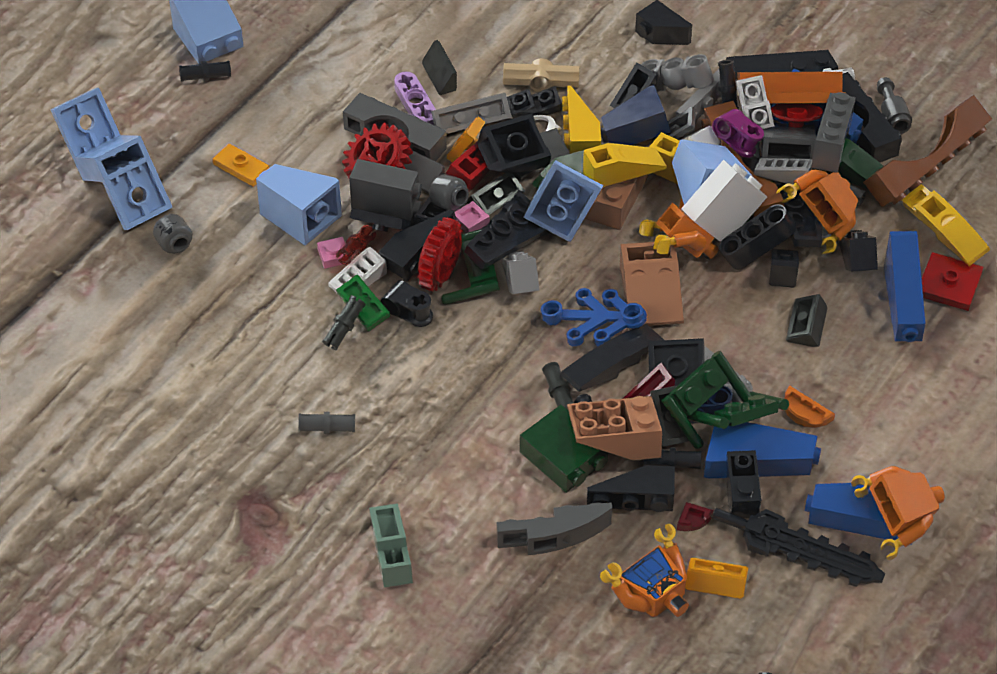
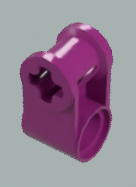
M732 109L719 116L712 124L715 135L743 157H753L756 153L758 141H761L764 137L763 129L738 109Z

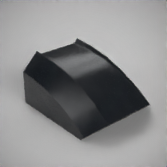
M532 113L483 127L480 131L477 145L489 170L525 172L545 168L550 164L551 153L540 135Z

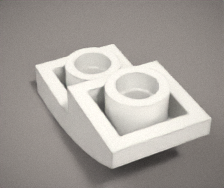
M762 75L737 80L736 86L743 114L762 129L774 127Z

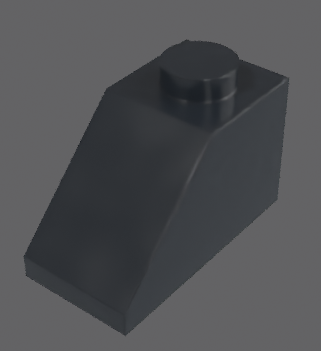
M655 0L636 13L635 32L650 43L667 45H688L691 43L693 25L659 0Z

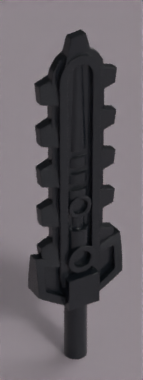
M718 508L713 513L712 519L744 531L743 537L745 538L748 551L764 556L774 555L779 551L787 554V561L795 563L800 559L807 562V569L816 571L818 567L828 570V577L836 579L839 575L849 578V585L856 587L860 583H882L886 573L880 570L875 562L870 560L871 554L862 551L859 555L850 552V546L844 543L836 547L829 544V538L823 535L815 539L808 536L809 531L802 527L797 531L789 529L785 518L770 510L765 509L755 515H750L748 520Z

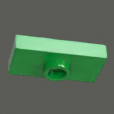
M358 274L336 289L337 294L345 304H347L351 295L357 297L356 301L361 299L366 304L357 318L368 332L390 317L389 311Z

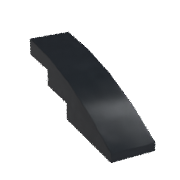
M644 324L606 341L562 370L561 376L579 392L611 381L618 377L621 369L640 362L642 355L648 353V341L664 339L651 327Z

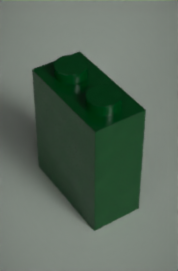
M559 405L520 434L519 452L566 493L574 486H580L595 470H601L608 461V452L576 442L569 411L562 405Z

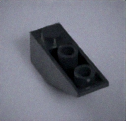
M453 210L446 211L395 233L379 251V255L386 260L387 269L405 281L418 273L420 254L429 233L437 226L439 220L442 221L443 217L456 220L455 212Z
M645 465L587 487V505L592 503H612V509H624L627 511H673L675 466Z

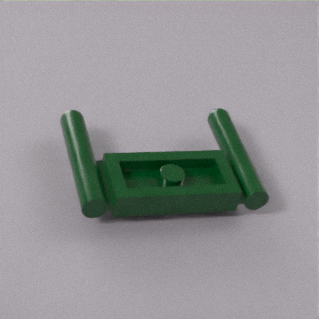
M482 229L461 234V245L471 287L443 294L441 301L444 305L500 290L494 264L482 270L464 253L467 244Z
M721 350L714 353L710 359H707L672 390L670 395L662 399V403L695 449L702 448L704 442L687 419L688 415L693 414L727 382L730 383L743 403L747 402L748 398L752 396Z
M750 391L752 396L748 398L747 402L728 403L724 409L715 411V415L695 411L693 414L688 415L687 419L726 429L728 426H736L778 413V409L787 410L789 401Z

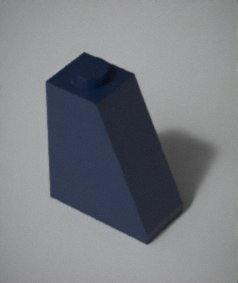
M654 85L645 88L601 117L603 128L600 129L603 143L633 145L657 137L661 132L664 134L671 132L664 108Z

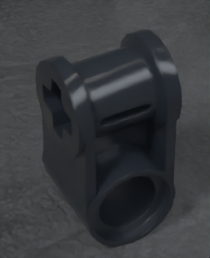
M398 280L380 300L391 315L397 316L414 326L424 327L433 320V312L429 308L431 306L430 295L409 285L405 281Z

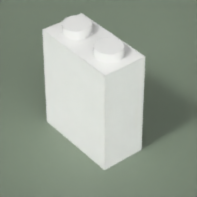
M723 160L681 209L696 224L721 242L726 236L743 226L767 196L760 190L763 185L750 175L747 179L745 176L748 173L735 163L731 166Z

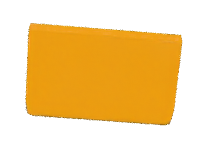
M692 557L689 561L685 588L691 591L741 599L744 597L749 567Z

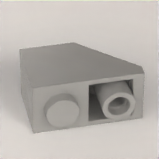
M516 251L510 253L508 258L502 259L510 293L518 294L539 291L536 259L529 256L524 251Z

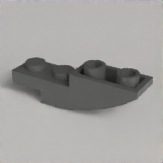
M592 503L579 506L565 505L553 508V517L509 519L503 522H496L497 547L527 546L528 555H536L576 545L595 536L611 525L612 503Z

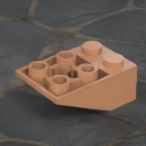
M654 242L621 244L620 271L625 302L627 304L637 303L642 306L647 314V320L644 324L648 326L684 323L678 258L674 245H670L668 254H659L657 250L653 249Z
M652 396L567 404L576 442L630 460L661 458L662 428Z

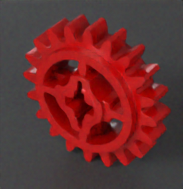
M383 123L379 129L376 124H373L371 131L364 127L363 135L355 134L357 140L347 143L351 150L343 152L347 159L342 161L346 167L344 172L349 178L357 159L406 169L404 165L412 163L409 155L413 154V151L409 147L411 142L402 130H398L395 125L389 128L386 123Z
M443 217L442 221L439 220L437 226L429 233L423 245L418 264V279H420L419 285L422 288L437 291L438 287L441 288L453 272L462 244V230H460L461 224H459V221Z

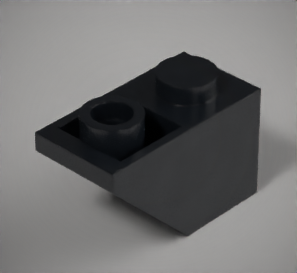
M850 230L839 241L845 269L851 272L878 270L876 237L868 235L867 231Z
M756 450L727 451V498L729 513L742 518H749L750 515L760 512L762 502Z

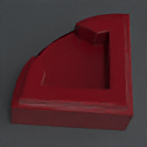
M686 502L677 523V530L695 531L703 528L711 521L714 510Z

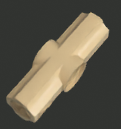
M543 58L534 60L532 64L504 63L503 84L528 85L536 92L553 86L579 88L580 66L553 65L551 61Z

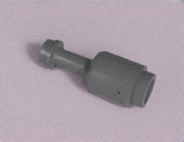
M888 77L881 78L877 82V91L885 98L881 104V111L886 115L888 122L894 129L898 130L900 134L906 133L911 128L912 117L907 104L902 97L894 95L895 85L893 81Z

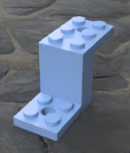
M94 88L50 109L82 180L103 183L124 230H129L173 208L141 136L120 135L99 88ZM83 115H88L91 119V126L87 130L82 129L79 123ZM137 187L143 191V199L140 202H135L132 199V191Z

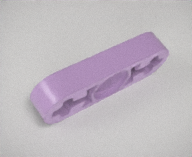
M411 72L397 74L394 79L395 92L408 114L434 125L431 111L436 109L416 75ZM413 98H419L422 101L420 103L414 104L411 103L409 100Z

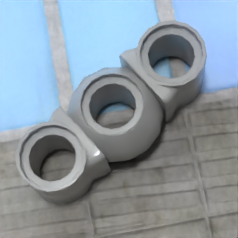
M703 54L692 57L688 56L685 60L675 57L667 61L664 59H650L641 63L642 66L658 75L657 92L665 91L667 87L673 90H679L686 86L687 88H704L714 81L707 57Z

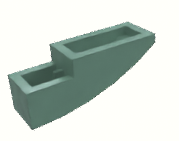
M398 503L369 508L384 588L413 583L411 561Z

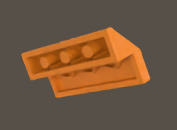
M737 72L738 80L762 75L769 103H827L830 93L842 92L843 72Z

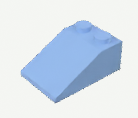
M555 160L535 193L523 218L571 242L603 185Z

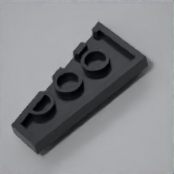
M829 50L726 57V60L734 61L735 81L738 80L737 72H792L793 69H797L800 72H823L827 68L838 70V65Z
M772 180L773 183L776 184L778 189L786 184L783 182ZM798 190L793 199L784 203V207L796 223V231L791 236L794 247L821 248L822 224L799 195L800 191ZM780 191L784 200L788 198L786 191Z
M518 190L513 198L503 206L502 210L490 220L489 224L483 227L467 244L464 253L483 270L510 255V253H514L550 233V231L523 218L531 201Z

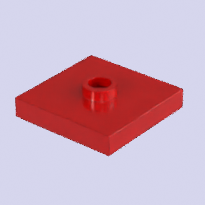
M932 252L922 276L923 298L969 311L984 267L976 264L969 266L962 260Z

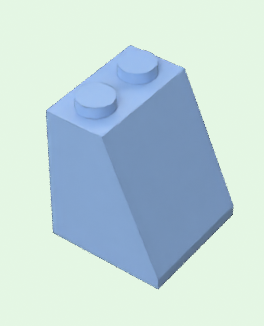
M169 0L173 29L198 64H201V61H209L244 47L242 29L227 0Z
M680 139L672 161L684 205L723 160L731 166L735 163L748 173L745 176L747 179L752 174L726 146Z
M274 164L256 178L260 215L303 245H307L342 216L339 180L334 177Z

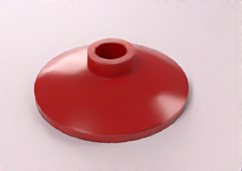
M781 103L771 108V113L774 117L789 122L788 125L795 128L803 127L805 122H811L823 116V110L820 107L808 103Z

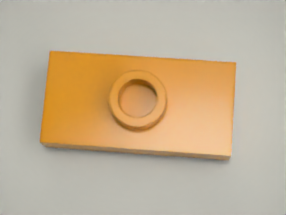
M479 116L478 118L476 117L456 140L446 155L448 160L453 163L465 150H468L478 141L476 136L485 124L483 119Z
M230 143L213 158V165L252 187L257 184L256 178L263 171L269 169L268 164Z

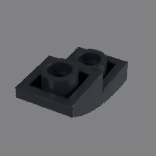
M556 86L535 94H531L530 90L526 89L507 97L513 119L531 113L533 116L549 115L562 111L563 107Z

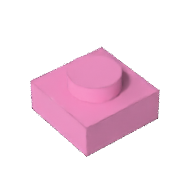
M474 201L455 211L456 220L459 221L461 229L465 233L479 230L490 222V216Z
M343 237L317 243V249L324 269L350 263V255Z

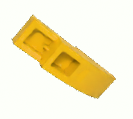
M921 184L901 200L906 209L935 232L937 239L967 265H972L990 251L989 246L973 227L935 190L931 192Z

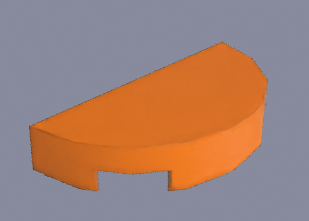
M789 385L784 399L789 401V407L785 411L787 416L795 423L804 427L817 428L825 426L834 420L835 413Z

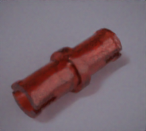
M364 225L356 234L349 236L346 244L336 253L337 258L343 254L338 261L343 265H348L357 255L367 249V245L376 237V232L369 236L374 229L369 225Z

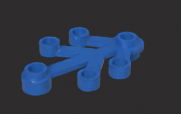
M587 288L579 289L575 296L579 306H587L590 310L563 309L561 303L555 300L547 301L541 306L542 319L548 325H557L561 320L587 321L577 328L568 330L566 334L568 344L574 347L580 346L584 342L585 335L606 322L614 323L605 329L595 331L593 334L597 347L610 340V337L623 329L638 328L647 320L646 311L641 305L637 303L627 304L618 296V292L614 289L605 290L602 294V299L606 307H615L618 311H608L592 296L591 291Z

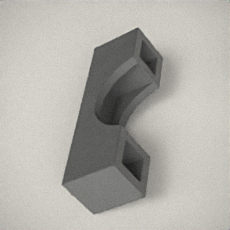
M842 92L830 93L816 137L811 168L838 173L845 138L849 134L856 97H851Z
M359 93L343 111L344 129L361 136L364 134V127L371 131L373 124H376L380 129L382 124L386 123L389 128L395 125L398 130L404 132L411 142L409 147L412 151L431 160L437 161L447 149L445 130L382 103L373 97Z

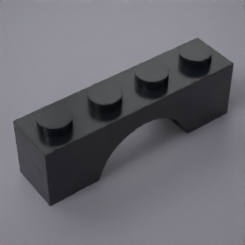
M848 72L843 73L842 92H846L851 97H856L853 112L863 119L862 125L864 129L861 131L859 147L880 163L899 156L902 143L899 131L892 127L886 115L879 111L872 98L867 96L861 89L859 82L854 80Z

